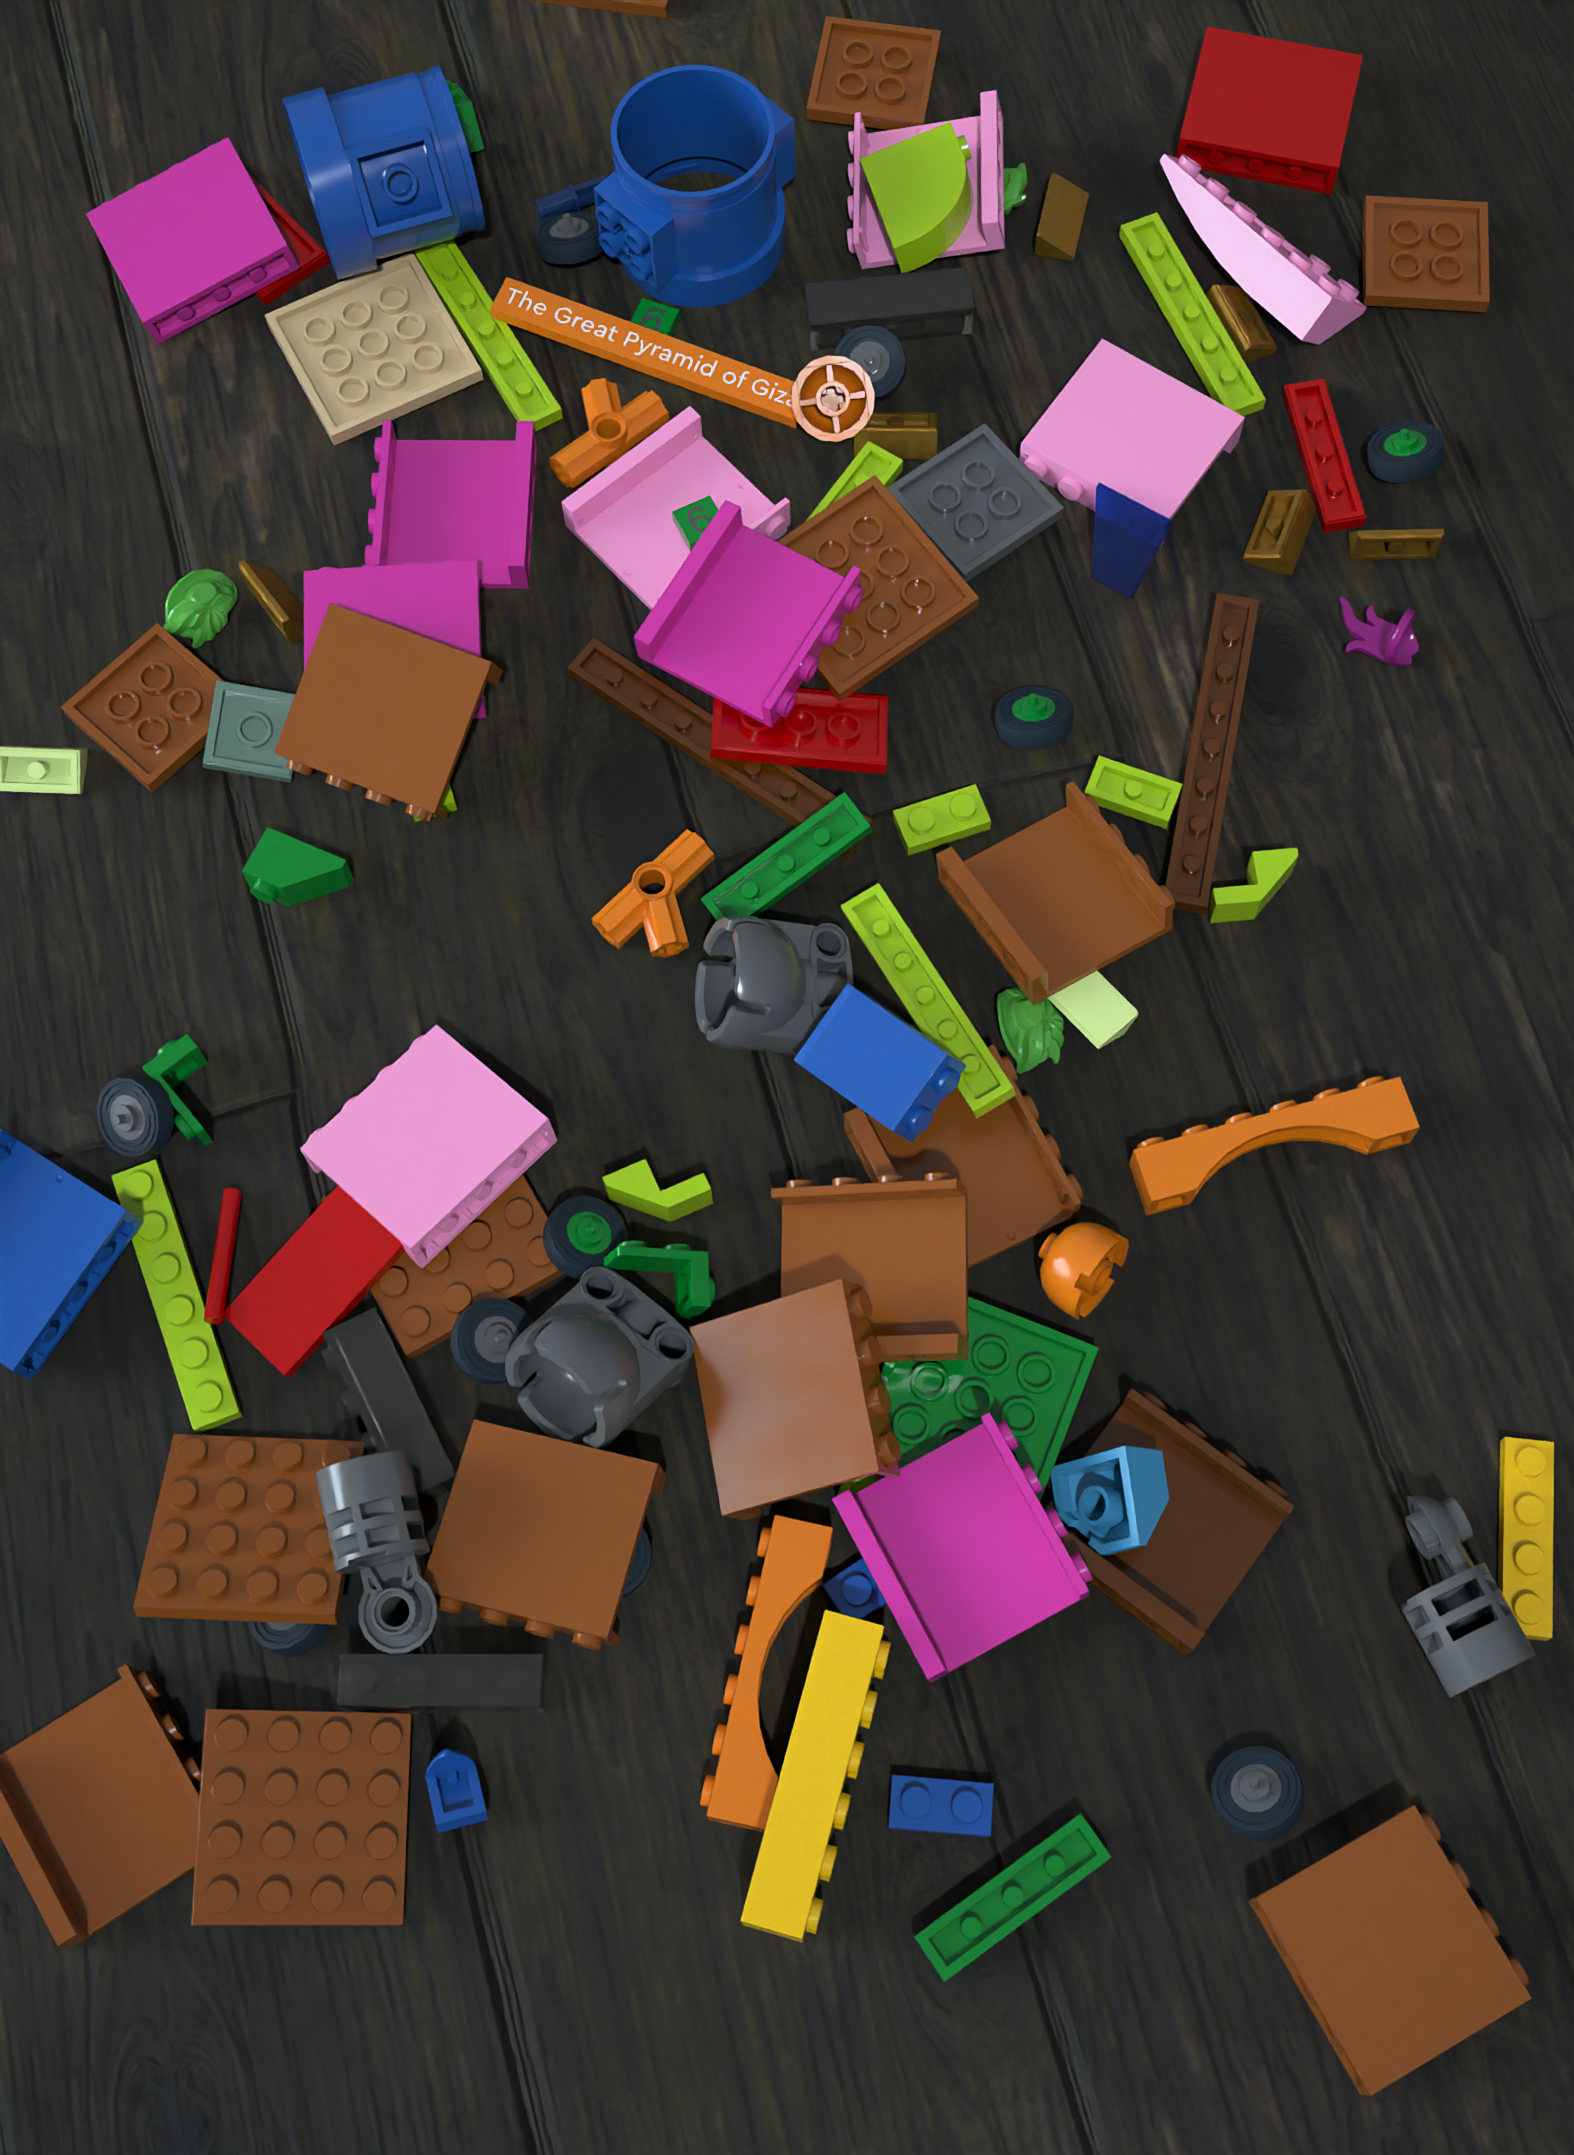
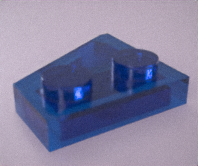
M1099 482L1096 487L1092 578L1133 599L1174 521Z

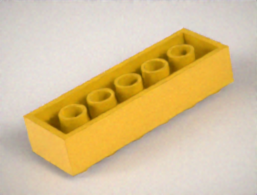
M828 1610L824 1612L740 1921L744 1926L802 1943L806 1932L816 1934L824 1900L815 1898L820 1879L829 1882L838 1847L829 1845L833 1828L840 1830L844 1828L851 1801V1795L843 1793L847 1777L857 1778L865 1743L856 1741L859 1728L870 1729L878 1695L877 1692L870 1691L873 1677L883 1679L890 1652L891 1642L883 1640L884 1626Z

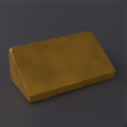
M1051 173L1036 235L1034 255L1074 262L1089 193L1055 173Z
M1214 284L1206 293V297L1245 363L1274 354L1278 350L1247 292L1241 286Z
M872 412L866 426L854 436V457L870 441L900 459L930 460L937 455V414L925 412Z
M1306 489L1272 490L1267 492L1242 557L1244 562L1283 575L1293 574L1316 513V507Z
M1444 529L1352 531L1348 535L1350 560L1435 558L1445 535Z
M245 559L239 562L240 566L238 567L246 587L288 642L295 644L303 639L304 608L279 575L269 567Z

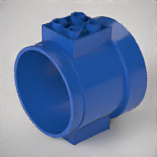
M438 65L429 67L427 71L416 74L411 72L326 95L324 88L321 87L282 98L305 182L338 280L377 269L376 260L458 238L462 234L471 231L479 232L485 230L483 207L467 143L449 87Z
M682 65L661 70L644 78L626 93L615 110L611 123V144L615 171L593 188L596 205L595 215L599 229V244L610 257L616 256L619 259L625 273L640 289L664 302L678 306L700 308L723 305L743 298L769 279L780 263L786 243L785 198L781 187L796 176L795 119L763 95L751 82L736 73L722 68L707 65ZM692 172H713L737 178V180L725 186L698 192L675 191L655 185L667 178Z

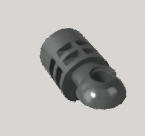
M388 1451L345 1460L317 1471L315 1477L323 1516L326 1520L327 1536L332 1549L335 1573H361L364 1592L358 1606L359 1624L365 1638L376 1649L389 1654L407 1653L421 1646L434 1628L437 1619V1601L430 1585L423 1580L418 1559L419 1556L428 1553L430 1548L425 1537L422 1512L419 1509L418 1493L409 1453L407 1451ZM401 1599H404L409 1606V1616L406 1622L400 1625L395 1619L394 1609L396 1604Z
M1408 1496L1407 1503L1411 1515L1405 1518V1522L1412 1540L1426 1560L1435 1558L1447 1579L1406 1600L1407 1603L1401 1605L1403 1608L1402 1612L1447 1695L1451 1698L1536 1656V1653L1485 1562L1474 1566L1462 1542L1472 1538L1473 1532L1458 1502L1453 1497L1439 1502L1427 1496ZM1481 1619L1484 1624L1483 1627L1455 1641L1452 1640L1450 1633Z

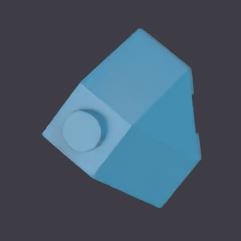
M1122 1446L1056 1465L1051 1472L1055 1511L1060 1520L1068 1527H1075L1089 1539L1088 1544L1100 1555H1111L1146 1546L1169 1501L1162 1450Z

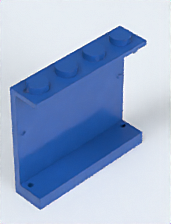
M1 1128L0 1363L13 1372L33 1380L139 1230L143 1221L24 1145Z

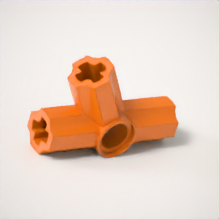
M606 378L591 380L586 387L581 389L589 431L549 458L550 466L557 475L558 480L567 489L569 487L575 488L603 467H609L629 452L630 448L669 422V412L657 394L652 390L650 392L645 391L621 407L616 383L609 382Z
M688 829L685 830L656 859L642 864L635 870L632 881L591 918L592 924L611 945L616 946L618 949L644 927L652 957L666 958L679 954L684 949L689 948V941L676 895L715 859L714 853L699 835ZM651 883H659L664 886L661 892L654 895L646 894L642 891L645 886Z

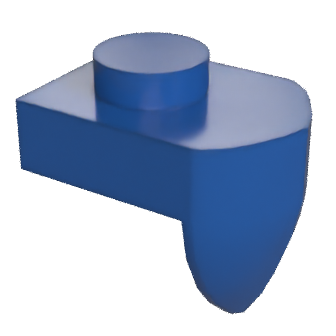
M446 1748L438 1753L428 1765L425 1774L437 1832L441 1833L488 1820L474 1760L471 1756L456 1749Z

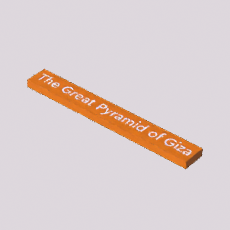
M506 277L490 308L491 317L795 429L797 428L798 422L791 406L792 387L795 382L509 277Z

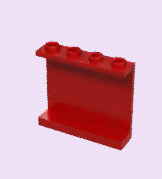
M1207 27L1180 134L1176 158H1180L1184 154L1196 161L1203 171L1332 195L1363 55Z

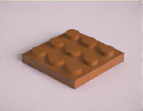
M826 16L806 107V119L854 125L855 113L861 112L864 125L869 128L894 130L925 125L940 49L941 30Z
M1366 195L1363 204V305L1469 312L1487 311L1490 303L1488 202Z
M156 623L63 704L61 708L73 723L153 793L206 746L216 680H223Z

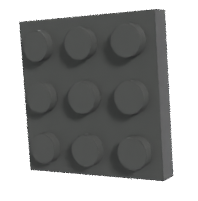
M985 423L887 487L888 491L965 582H968L1063 518L1064 507Z

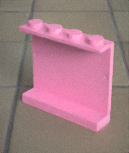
M997 90L980 93L981 116L867 134L861 112L855 113L854 131H849L848 134L850 152L854 156V163L848 164V176L850 186L854 188V195L848 196L847 199L849 216L851 221H853V228H848L847 241L849 251H851V254H857L862 269L895 265L898 262L868 187L860 158L948 122H951L957 137L965 136L972 159L966 161L973 189V206L969 220L961 235L953 245L937 258L1005 248L1003 115Z
M1102 339L1021 442L1019 460L1039 481L1041 480L1057 489L1068 500L1078 501L1095 511L1100 518L1106 521H1113L1129 530L1137 539L1145 542L1148 541L1160 548L1164 541L1167 524L1223 450L1231 453L1239 442L1245 417Z
M691 406L561 502L565 526L650 610L653 609L690 553L688 546L673 521L672 511L711 496L718 510L725 500L740 506L743 525L774 541L782 537L787 531V527L790 526V501L785 497L774 505L702 436L701 416Z
M435 1025L425 1035L415 1039L409 1050L397 1061L383 1068L375 1081L358 1096L349 1099L342 1110L324 1127L314 1131L300 1150L316 1174L322 1170L401 1242L410 1259L420 1268H424L558 1140L549 1119L438 1025Z

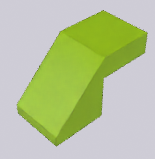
M1287 848L1252 852L1246 868L1248 885L1213 888L1207 908L1209 923L1255 919L1291 876L1299 856L1298 849Z
M646 1159L602 1177L609 1200L669 1222L713 1204L711 1187L704 1173L660 1191Z

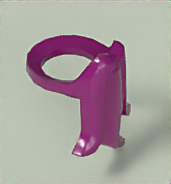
M1340 597L1343 623L1350 636L1356 639L1346 646L1345 654L1361 652L1393 666L1408 667L1411 665L1412 657L1419 651L1418 642L1411 627L1417 611L1408 608L1398 625L1378 618L1374 612L1373 605H1371L1365 614L1366 623H1363L1354 616L1349 602L1344 597Z

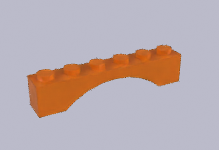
M1382 1076L1367 1079L1358 1084L1356 1089L1341 1093L1338 1088L1329 1089L1317 1094L1313 1101L1298 1105L1294 1100L1285 1101L1273 1106L1269 1113L1253 1117L1252 1113H1242L1229 1118L1225 1125L1209 1129L1208 1125H1198L1185 1130L1181 1134L1182 1137L1164 1141L1163 1137L1145 1140L1138 1144L1137 1149L1133 1150L1129 1168L1147 1216L1191 1204L1202 1186L1223 1166L1242 1154L1266 1145L1288 1141H1320L1345 1146L1368 1155L1410 1143L1420 1126L1401 1078L1396 1077L1385 1081Z
M775 1515L772 1529L767 1527L762 1529L757 1556L764 1557L765 1561L761 1577L752 1575L746 1599V1605L754 1606L750 1626L741 1624L735 1647V1654L743 1655L739 1675L729 1674L723 1704L732 1706L727 1725L718 1724L712 1747V1754L720 1756L716 1776L706 1775L700 1800L701 1806L708 1807L707 1818L711 1821L765 1832L779 1779L767 1755L760 1729L759 1696L762 1673L770 1648L785 1621L805 1598L823 1584L833 1538L832 1527Z

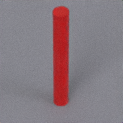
M226 1188L223 1191L204 1313V1321L209 1324L223 1323L242 1199V1191L236 1188Z

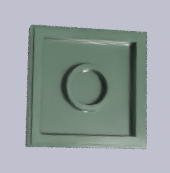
M216 680L203 768L291 783L293 770L286 768L288 759L275 754L274 751L296 694Z

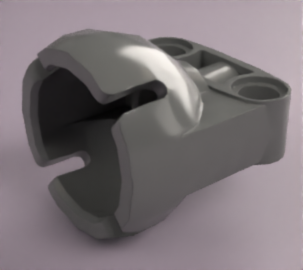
M741 914L719 919L707 934L703 948L709 955L731 956L733 959L730 962L703 960L699 963L695 986L697 1023L700 1030L707 1035L706 1039L722 1048L797 1055L847 983L853 986V968L847 935L840 927L831 923H822L819 926L761 919ZM817 946L822 948L826 955L820 952Z
M591 1267L584 1271L579 1283L518 1336L505 1357V1374L510 1386L523 1387L529 1377L534 1372L537 1373L536 1377L519 1393L518 1402L526 1415L544 1433L554 1439L600 1449L609 1445L668 1387H673L681 1382L694 1353L695 1343L693 1337L682 1325L632 1283L609 1268Z

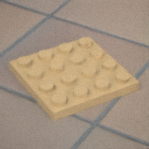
M413 251L380 264L375 270L357 274L265 314L267 324L334 446L382 425L383 420H394L484 380L479 364Z

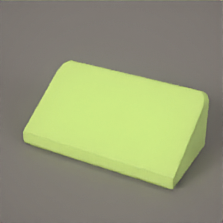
M0 746V791L82 794L88 762V749Z
M1098 971L1048 997L1098 1049L1124 1035L1138 1016L1137 1009Z

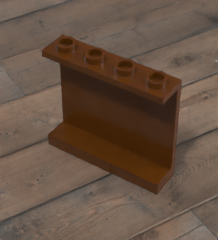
M1131 1389L1120 1409L1084 1457L1122 1446L1162 1450L1169 1501L1146 1546L1111 1555H1100L1088 1544L1089 1539L1075 1527H1068L1063 1521L1062 1523L1068 1535L1062 1537L1061 1541L1069 1556L1078 1552L1093 1578V1580L1087 1583L1187 1657L1195 1649L1207 1628L1295 1506L1287 1501V1493L1277 1484L1267 1479L1261 1482L1246 1471V1463L1237 1455L1228 1450L1219 1452L1205 1441L1207 1436L1197 1426L1188 1421L1179 1423L1165 1412L1167 1410L1166 1406L1157 1397L1148 1392L1139 1394L1134 1389ZM1054 1498L1045 1508V1512L1051 1508L1055 1509Z

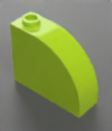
M951 122L860 158L868 187L902 274L928 264L952 246L963 232L972 211L973 189L966 161L972 159L965 136L957 137Z

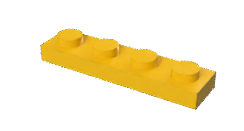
M1504 1437L1500 1441L1498 1588L1501 1590L1527 1639L1548 1641L1552 1639L1554 1442Z

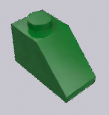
M269 827L265 830L242 870L252 895L265 903L273 904L275 901H278L289 907L350 887L354 880L345 859Z

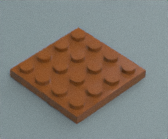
M876 475L777 541L845 578L853 566L861 569V587L864 589L861 603L853 613L849 611L846 613L841 621L842 629L836 642L830 648L825 646L818 657L820 662L816 673L839 701L845 699L979 606V597Z
M523 1174L424 1268H420L409 1258L405 1251L371 1288L370 1291L408 1360L450 1338L452 1328L458 1316L473 1303L488 1298L506 1299L515 1302L565 1274L558 1270L547 1256L543 1245V1229L548 1217ZM329 1195L321 1199L322 1203Z
M173 1434L133 1605L137 1617L337 1625L346 1574H337L334 1570V1559L327 1536L328 1530L323 1516L315 1473L330 1465L367 1455L368 1451L365 1441Z
M206 1709L191 1926L403 1925L411 1713Z

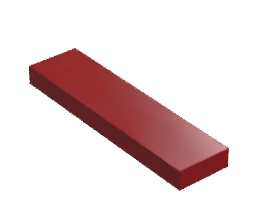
M1325 379L1284 385L1282 397L1323 533L1364 526L1367 517Z

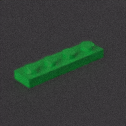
M844 792L703 896L701 900L716 921L736 914L757 917L873 831L872 827Z
M1080 1813L915 1935L914 1939L943 1982H945L1112 1857Z

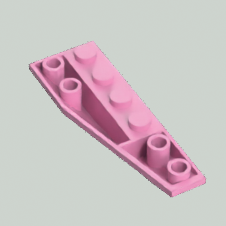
M1167 154L1162 156L1160 163L1178 201L1212 254L1245 292L1300 340L1320 345L1364 313L1367 307L1356 299L1359 291L1343 279H1339L1338 282L1328 275L1331 270L1328 264L1315 255H1311L1308 258L1285 240L1279 232L1256 217L1257 214L1251 208L1231 198L1228 195L1229 190L1213 178L1207 179L1199 173L1202 167L1196 161L1184 154L1180 158Z

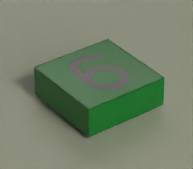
M642 298L630 322L672 337L680 320V309Z
M711 496L672 511L673 521L690 552L718 512Z

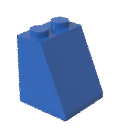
M847 983L794 1058L795 1062L889 1130L911 1142L929 1126L932 1121L933 1112L943 1098L957 1087L960 1074L966 1067L965 1064L888 1007Z

